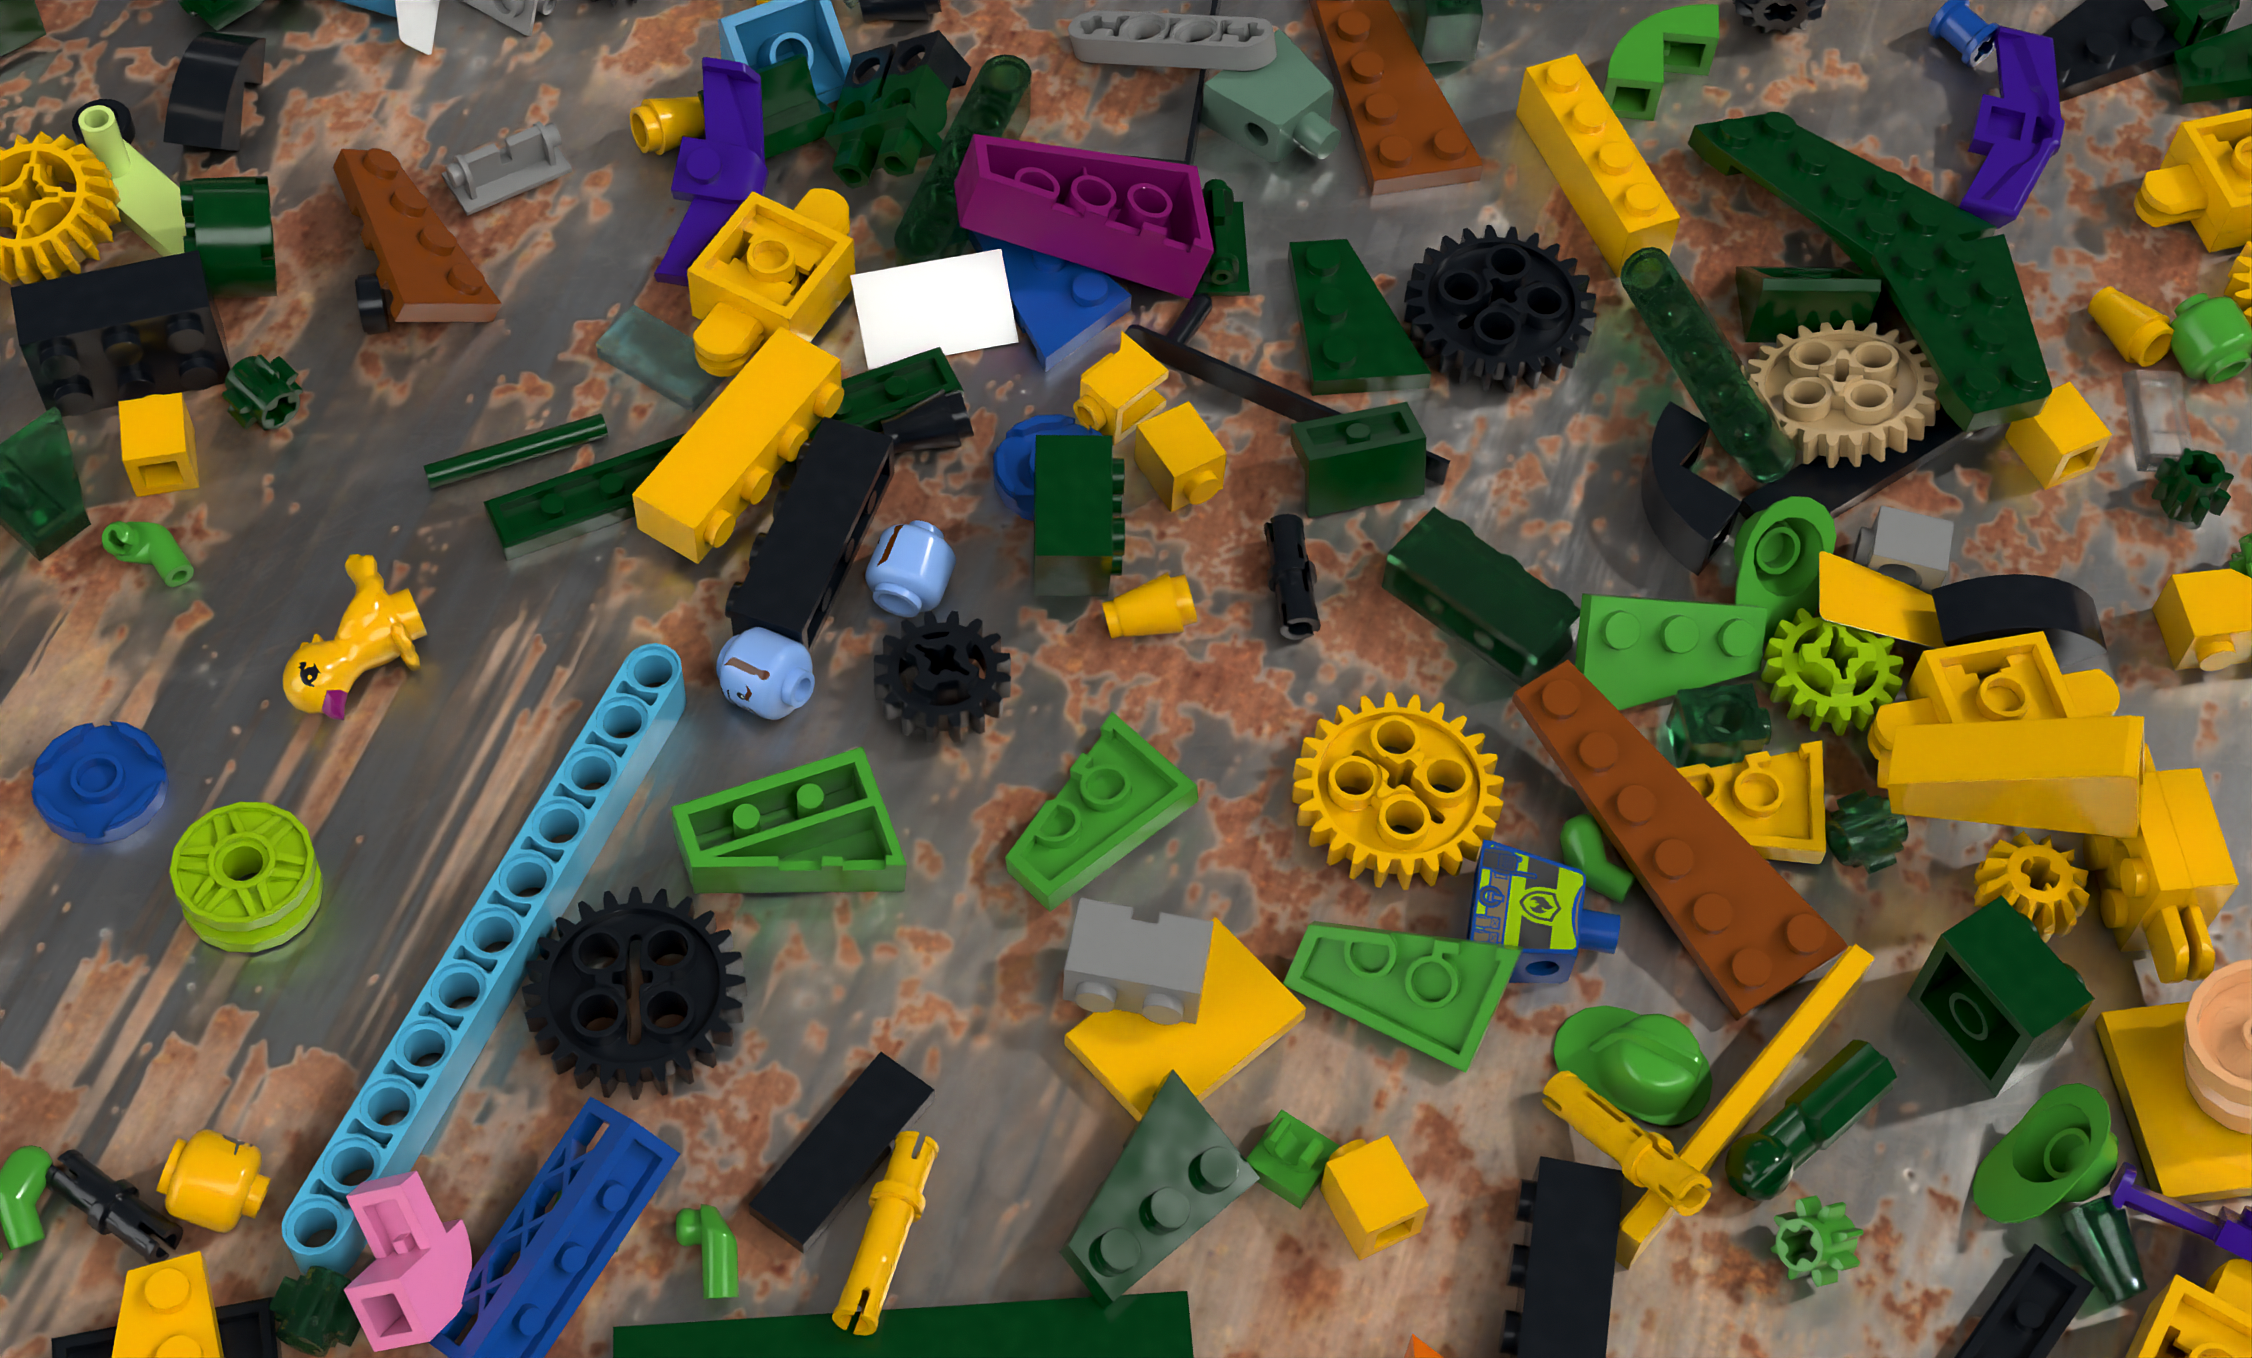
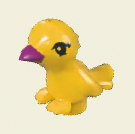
M352 554L348 556L344 564L348 575L356 585V593L341 618L334 639L324 641L316 633L310 643L302 642L299 649L287 661L283 672V690L288 701L298 710L308 714L325 713L332 719L344 720L347 695L354 682L364 671L387 664L399 656L413 672L421 669L419 656L415 652V646L412 641L426 636L427 632L409 588L388 595L383 588L384 579L377 572V561L373 555L362 556Z

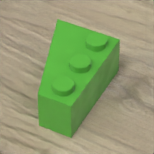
M863 746L671 807L674 837L694 894L905 891L907 864Z

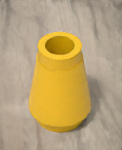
M698 96L643 99L641 106L634 107L630 111L632 134L638 148L643 153L654 151L657 155H662L680 146L682 136L697 138L705 134V117Z
M2112 286L2100 290L2090 301L2087 309L2088 313L2094 318L2126 362H2137L2142 367H2148L2161 360L2171 349V340L2175 330L2169 326L2170 319L2168 316L2117 291Z
M1166 572L1114 597L1113 600L1102 603L1111 639L1121 636L1133 637L1184 632L1183 626L1198 622L1185 574L1170 578L1169 573Z

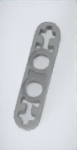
M1098 10L1079 15L1073 19L1068 27L1075 57L1080 61L1089 63L1250 71L1270 64L1276 58L1278 52L1271 23L1266 19L1257 17Z

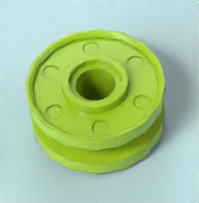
M236 802L213 809L187 828L174 847L169 871L187 924L204 942L227 952L256 953L287 942L306 928L320 907L324 885L308 830L291 812L266 802ZM258 873L251 879L237 881L244 875Z

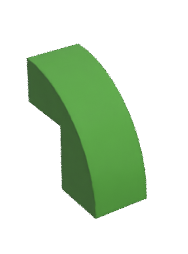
M1697 4L1667 9L1642 20L1622 37L1611 56L1602 95L1617 118L1654 121L1664 84V72L1709 75L1719 40V5Z

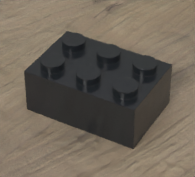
M199 250L10 288L19 346L50 420L66 416H80L90 411L119 406L118 401L139 399L153 394L167 395L191 390H205L215 385L225 384L226 376L232 368L223 323Z

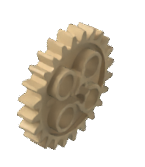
M1847 320L1842 330H1834L1829 322L1821 323L1820 332L1815 333L1801 325L1798 326V338L1792 339L1786 335L1778 334L1777 348L1762 345L1759 348L1760 359H1749L1748 374L1742 376L1743 416L1749 417V430L1751 432L1762 431L1763 445L1767 446L1780 442V455L1783 457L1800 450L1803 451V464L1811 463L1820 455L1826 456L1829 468L1835 467L1839 457H1848L1854 467H1860L1862 455L1870 454L1874 459L1883 462L1885 461V448L1890 447L1895 451L1905 453L1907 451V438L1919 441L1924 439L1925 426L1935 425L1936 410H1940V401L1934 393L1939 384V378L1925 354H1918V342L1916 340L1899 344L1900 331L1897 329L1881 336L1877 334V323L1874 322L1869 324L1863 331L1855 330L1853 320Z

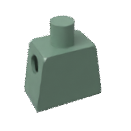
M1280 29L1274 32L1278 52L1276 58L1270 64L1250 71L1222 70L1204 83L1201 123L1270 163L1280 162L1301 145L1319 159H1324L1339 144L1341 131L1329 123L1334 95L1332 83Z

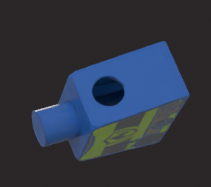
M1483 839L1474 872L1465 940L1524 947L1508 983L1561 984L1567 982L1577 958L1578 948L1614 955L1619 937L1621 917L1616 914L1583 909L1586 875L1580 869Z

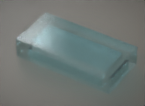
M634 304L596 342L598 358L692 413L726 378L709 374L699 366L695 359V345L691 337Z

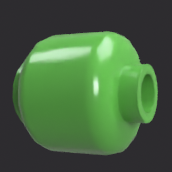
M2201 293L2186 299L2175 308L2174 312L2177 317L2169 325L2175 330L2171 340V350L2188 377L2195 380L2206 379L2209 384H2218L2238 375L2252 363V358L2250 357L2252 353V327L2235 300L2226 296L2209 298L2206 293Z

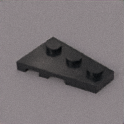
M2086 0L2043 34V36L2053 38L2060 102L2173 64L2174 51L2183 48L2144 0Z

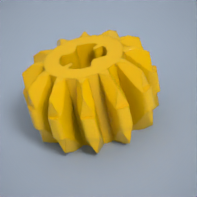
M2023 830L2018 836L2013 837L2011 843L2000 839L1998 843L1991 846L1986 855V860L1980 862L1974 873L1975 880L1973 883L1979 887L1974 895V907L1982 908L2002 895L2017 912L2023 913L2034 923L2040 938L2045 943L2050 940L2052 935L2062 938L2071 932L2077 923L2076 918L2082 916L2088 906L2090 894L2084 888L2088 883L2089 871L2071 866L2075 860V849L2061 853L2052 849L2051 834L2042 838L2038 844H2034Z

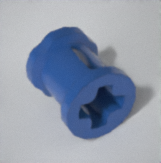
M1948 0L1932 18L1928 32L1935 39L1944 38L1962 54L1961 60L1967 67H1975L1994 51V35L1999 25L1997 23H1986L1969 8V0Z

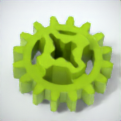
M1800 608L1797 610L1793 622L1790 623L1782 619L1777 626L1773 638L1769 639L1762 658L1767 663L1761 677L1764 682L1775 683L1769 697L1772 703L1787 700L1791 704L1787 714L1789 720L1792 721L1804 714L1810 717V731L1817 732L1823 722H1829L1832 724L1835 734L1842 736L1849 721H1852L1862 732L1868 730L1879 707L1895 701L1903 682L1898 677V674L1904 662L1902 657L1889 655L1895 642L1893 637L1883 636L1877 638L1873 632L1824 620L1819 612L1817 617L1813 618L1804 608ZM1798 648H1800L1799 653H1794ZM1865 686H1871L1863 693Z

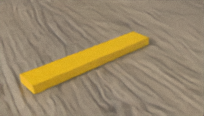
M1856 943L1853 947L1849 946L1680 1150L1677 1154L1679 1158L1704 1175L1709 1172L1857 991L1875 959L1874 956ZM1648 1189L1619 1224L1615 1260L1626 1269L1633 1265L1676 1212L1674 1208L1667 1204L1653 1190Z

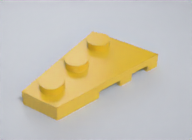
M1822 740L1800 744L1798 751L1770 756L1768 751L1745 755L1742 762L1712 768L1704 763L1676 768L1764 859L1821 864L1826 854Z
M201 1251L127 1271L111 1358H224L207 1263Z

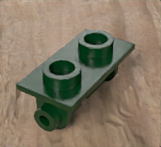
M1212 179L1205 183L1202 193L1214 252L1193 296L1199 293H1204L1208 296H1249L1250 288L1243 202H1234V193L1225 181Z

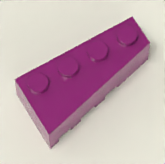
M973 134L954 183L959 224L962 228L1188 299L1192 298L1214 252L1197 166Z

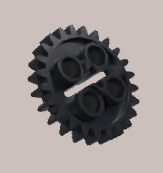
M1487 225L1484 238L1477 239L1470 229L1464 228L1460 244L1445 235L1442 237L1440 251L1428 247L1425 249L1423 263H1414L1411 280L1407 281L1405 292L1404 322L1412 323L1409 335L1410 340L1423 341L1421 352L1423 359L1437 355L1441 356L1438 372L1442 374L1453 367L1461 369L1460 384L1464 385L1473 375L1481 377L1483 391H1489L1494 379L1503 381L1508 393H1513L1516 380L1523 378L1526 384L1534 390L1538 387L1541 373L1555 382L1559 379L1561 367L1573 369L1576 365L1578 354L1585 353L1597 315L1593 312L1596 294L1587 292L1590 277L1588 275H1574L1578 262L1576 258H1569L1563 261L1557 259L1560 250L1559 244H1553L1545 250L1539 248L1538 233L1532 234L1524 242L1518 240L1516 227L1511 226L1506 237L1503 238L1497 237L1492 225Z
M632 887L628 903L619 905L615 896L609 890L604 892V909L595 912L590 905L581 901L578 903L581 921L577 924L562 917H558L555 920L560 937L559 941L540 937L537 941L541 957L544 960L527 961V972L530 981L533 983L522 987L525 1005L531 1008L524 1013L529 1032H538L534 1038L540 1055L553 1053L551 1060L555 1073L560 1075L575 1066L574 1078L577 1088L581 1090L589 1085L595 1077H599L605 1098H610L619 1082L628 1083L629 1092L633 1100L639 1099L643 1083L653 1081L656 1089L662 1096L667 1095L668 1076L676 1073L683 1081L690 1085L694 1083L691 1066L694 1061L697 1060L711 1068L717 1065L712 1043L732 1047L734 1043L733 1031L727 1023L735 1024L744 1021L743 1004L738 1000L747 997L746 978L739 976V974L744 972L741 952H730L734 946L732 933L729 929L715 932L717 925L713 911L705 912L694 919L695 911L691 897L687 896L673 909L669 907L666 889L661 888L655 895L652 903H643L639 888ZM634 940L642 941L640 969L643 984L639 988L641 1041L637 1045L629 1044L631 1014L628 999L632 995L630 944ZM668 954H679L684 957L682 961L671 966H663L656 963L659 958ZM612 957L616 959L613 964L606 968L594 969L588 967L589 963L596 958ZM674 1014L685 1018L675 1027L662 1028L654 1025L658 1019L666 1015ZM606 1017L615 1020L614 1024L605 1030L591 1031L586 1029L590 1022L598 1018Z

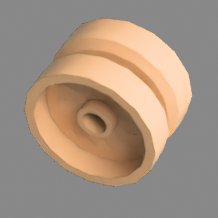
M2252 959L2238 960L2212 972L2193 992L2185 1016L2183 1066L2187 1088L2202 1111L2228 1129L2252 1135Z

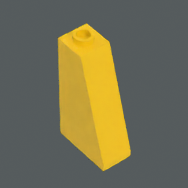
M2125 715L1897 725L1893 749H1882L1880 752L1877 785L1878 788L1888 789L1891 814L2137 839L2145 779L2144 716Z

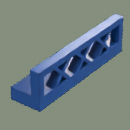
M590 1096L470 1272L461 1303L463 1306L460 1311L428 1343L448 1358H544L680 1156V1153L633 1119ZM603 1122L608 1124L609 1127L594 1149L586 1153L587 1146ZM562 1190V1196L552 1211L545 1214V1208L555 1193ZM520 1251V1258L510 1273L503 1276L504 1268L512 1256ZM478 1313V1319L461 1345L455 1342L472 1315Z

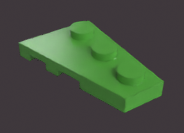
M1582 593L1575 667L1618 710L1761 670L1768 608L1757 605Z

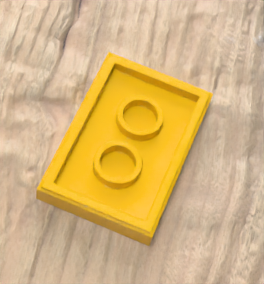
M1216 917L1210 920L1214 922L1211 947L1196 1024L1182 1021L1173 1025L1158 1024L1146 1019L1142 1014L1113 1009L1109 1012H1093L1065 1034L1064 1045L1138 1123L1153 1100L1152 1096L1163 1077L1172 1069H1174L1201 1103L1305 1018L1306 1007Z
M2190 1001L2101 1012L2095 1021V1025L2151 1191L2185 1204L2252 1196V1135L2228 1129L2202 1111L2187 1088L2183 1066V1048L2185 1043V1016Z

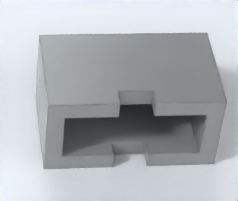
M1080 898L1064 967L1063 1000L1073 1001L1081 1008L1092 1012L1102 1013L1117 1009L1139 1013L1146 1019L1158 1024L1173 1025L1181 1021L1196 1024L1210 954L1214 922L1160 912L1158 924L1132 919L1133 907Z

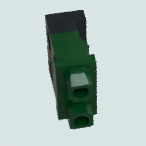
M940 30L899 41L897 47L894 44H889L852 56L835 110L833 124L828 125L824 139L837 152L832 169L847 187L855 189L868 185L873 170L881 168L887 174L896 177L913 174L919 158L939 153L943 140L937 133L942 131L946 125V103L951 89L966 85L971 71L969 64ZM921 52H925L922 59L917 55ZM876 65H880L877 71L873 68Z

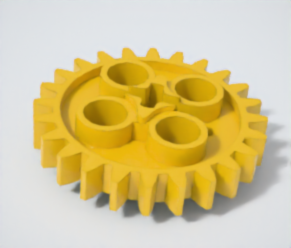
M1392 692L1386 693L1383 707L1375 708L1366 695L1361 696L1358 714H1354L1347 707L1340 704L1336 708L1334 724L1320 718L1317 721L1315 738H1304L1300 755L1302 758H1296L1293 779L1296 782L1293 785L1291 799L1293 803L1300 804L1297 824L1298 826H1313L1308 842L1311 847L1321 846L1326 843L1330 844L1327 864L1330 866L1334 865L1345 857L1351 860L1349 878L1353 880L1365 868L1374 870L1375 887L1378 888L1382 887L1388 873L1397 874L1403 890H1409L1412 875L1415 873H1420L1430 887L1435 886L1439 866L1456 877L1460 874L1463 857L1476 862L1483 839L1492 841L1497 825L1494 821H1499L1504 801L1499 799L1504 784V777L1493 775L1498 761L1497 754H1480L1486 736L1483 733H1478L1465 737L1463 733L1467 717L1462 715L1450 723L1442 719L1445 706L1442 702L1436 704L1429 713L1421 711L1420 697L1417 694H1413L1406 708L1398 707ZM1382 747H1396L1404 753H1389ZM1432 785H1446L1453 789L1454 792H1440L1434 789ZM1347 786L1355 787L1364 794L1352 795L1342 791L1340 788ZM1390 826H1405L1414 833L1407 835L1399 834L1393 831Z

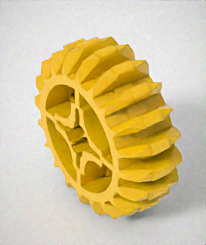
M40 131L32 143L17 134L14 147L6 150L0 146V227H10L13 232H16L15 239L0 236V279L8 282L11 286L20 279L26 285L40 282L43 276L47 280L60 278L61 273L66 270L75 274H81L79 263L83 260L90 258L100 261L99 250L96 248L98 244L114 242L113 232L109 226L121 222L119 210L115 206L121 201L119 191L111 179L112 174L104 162H99L94 152L83 143L76 145L72 139H69L64 134L53 140L51 136ZM59 181L75 184L76 192H65L62 187H58Z

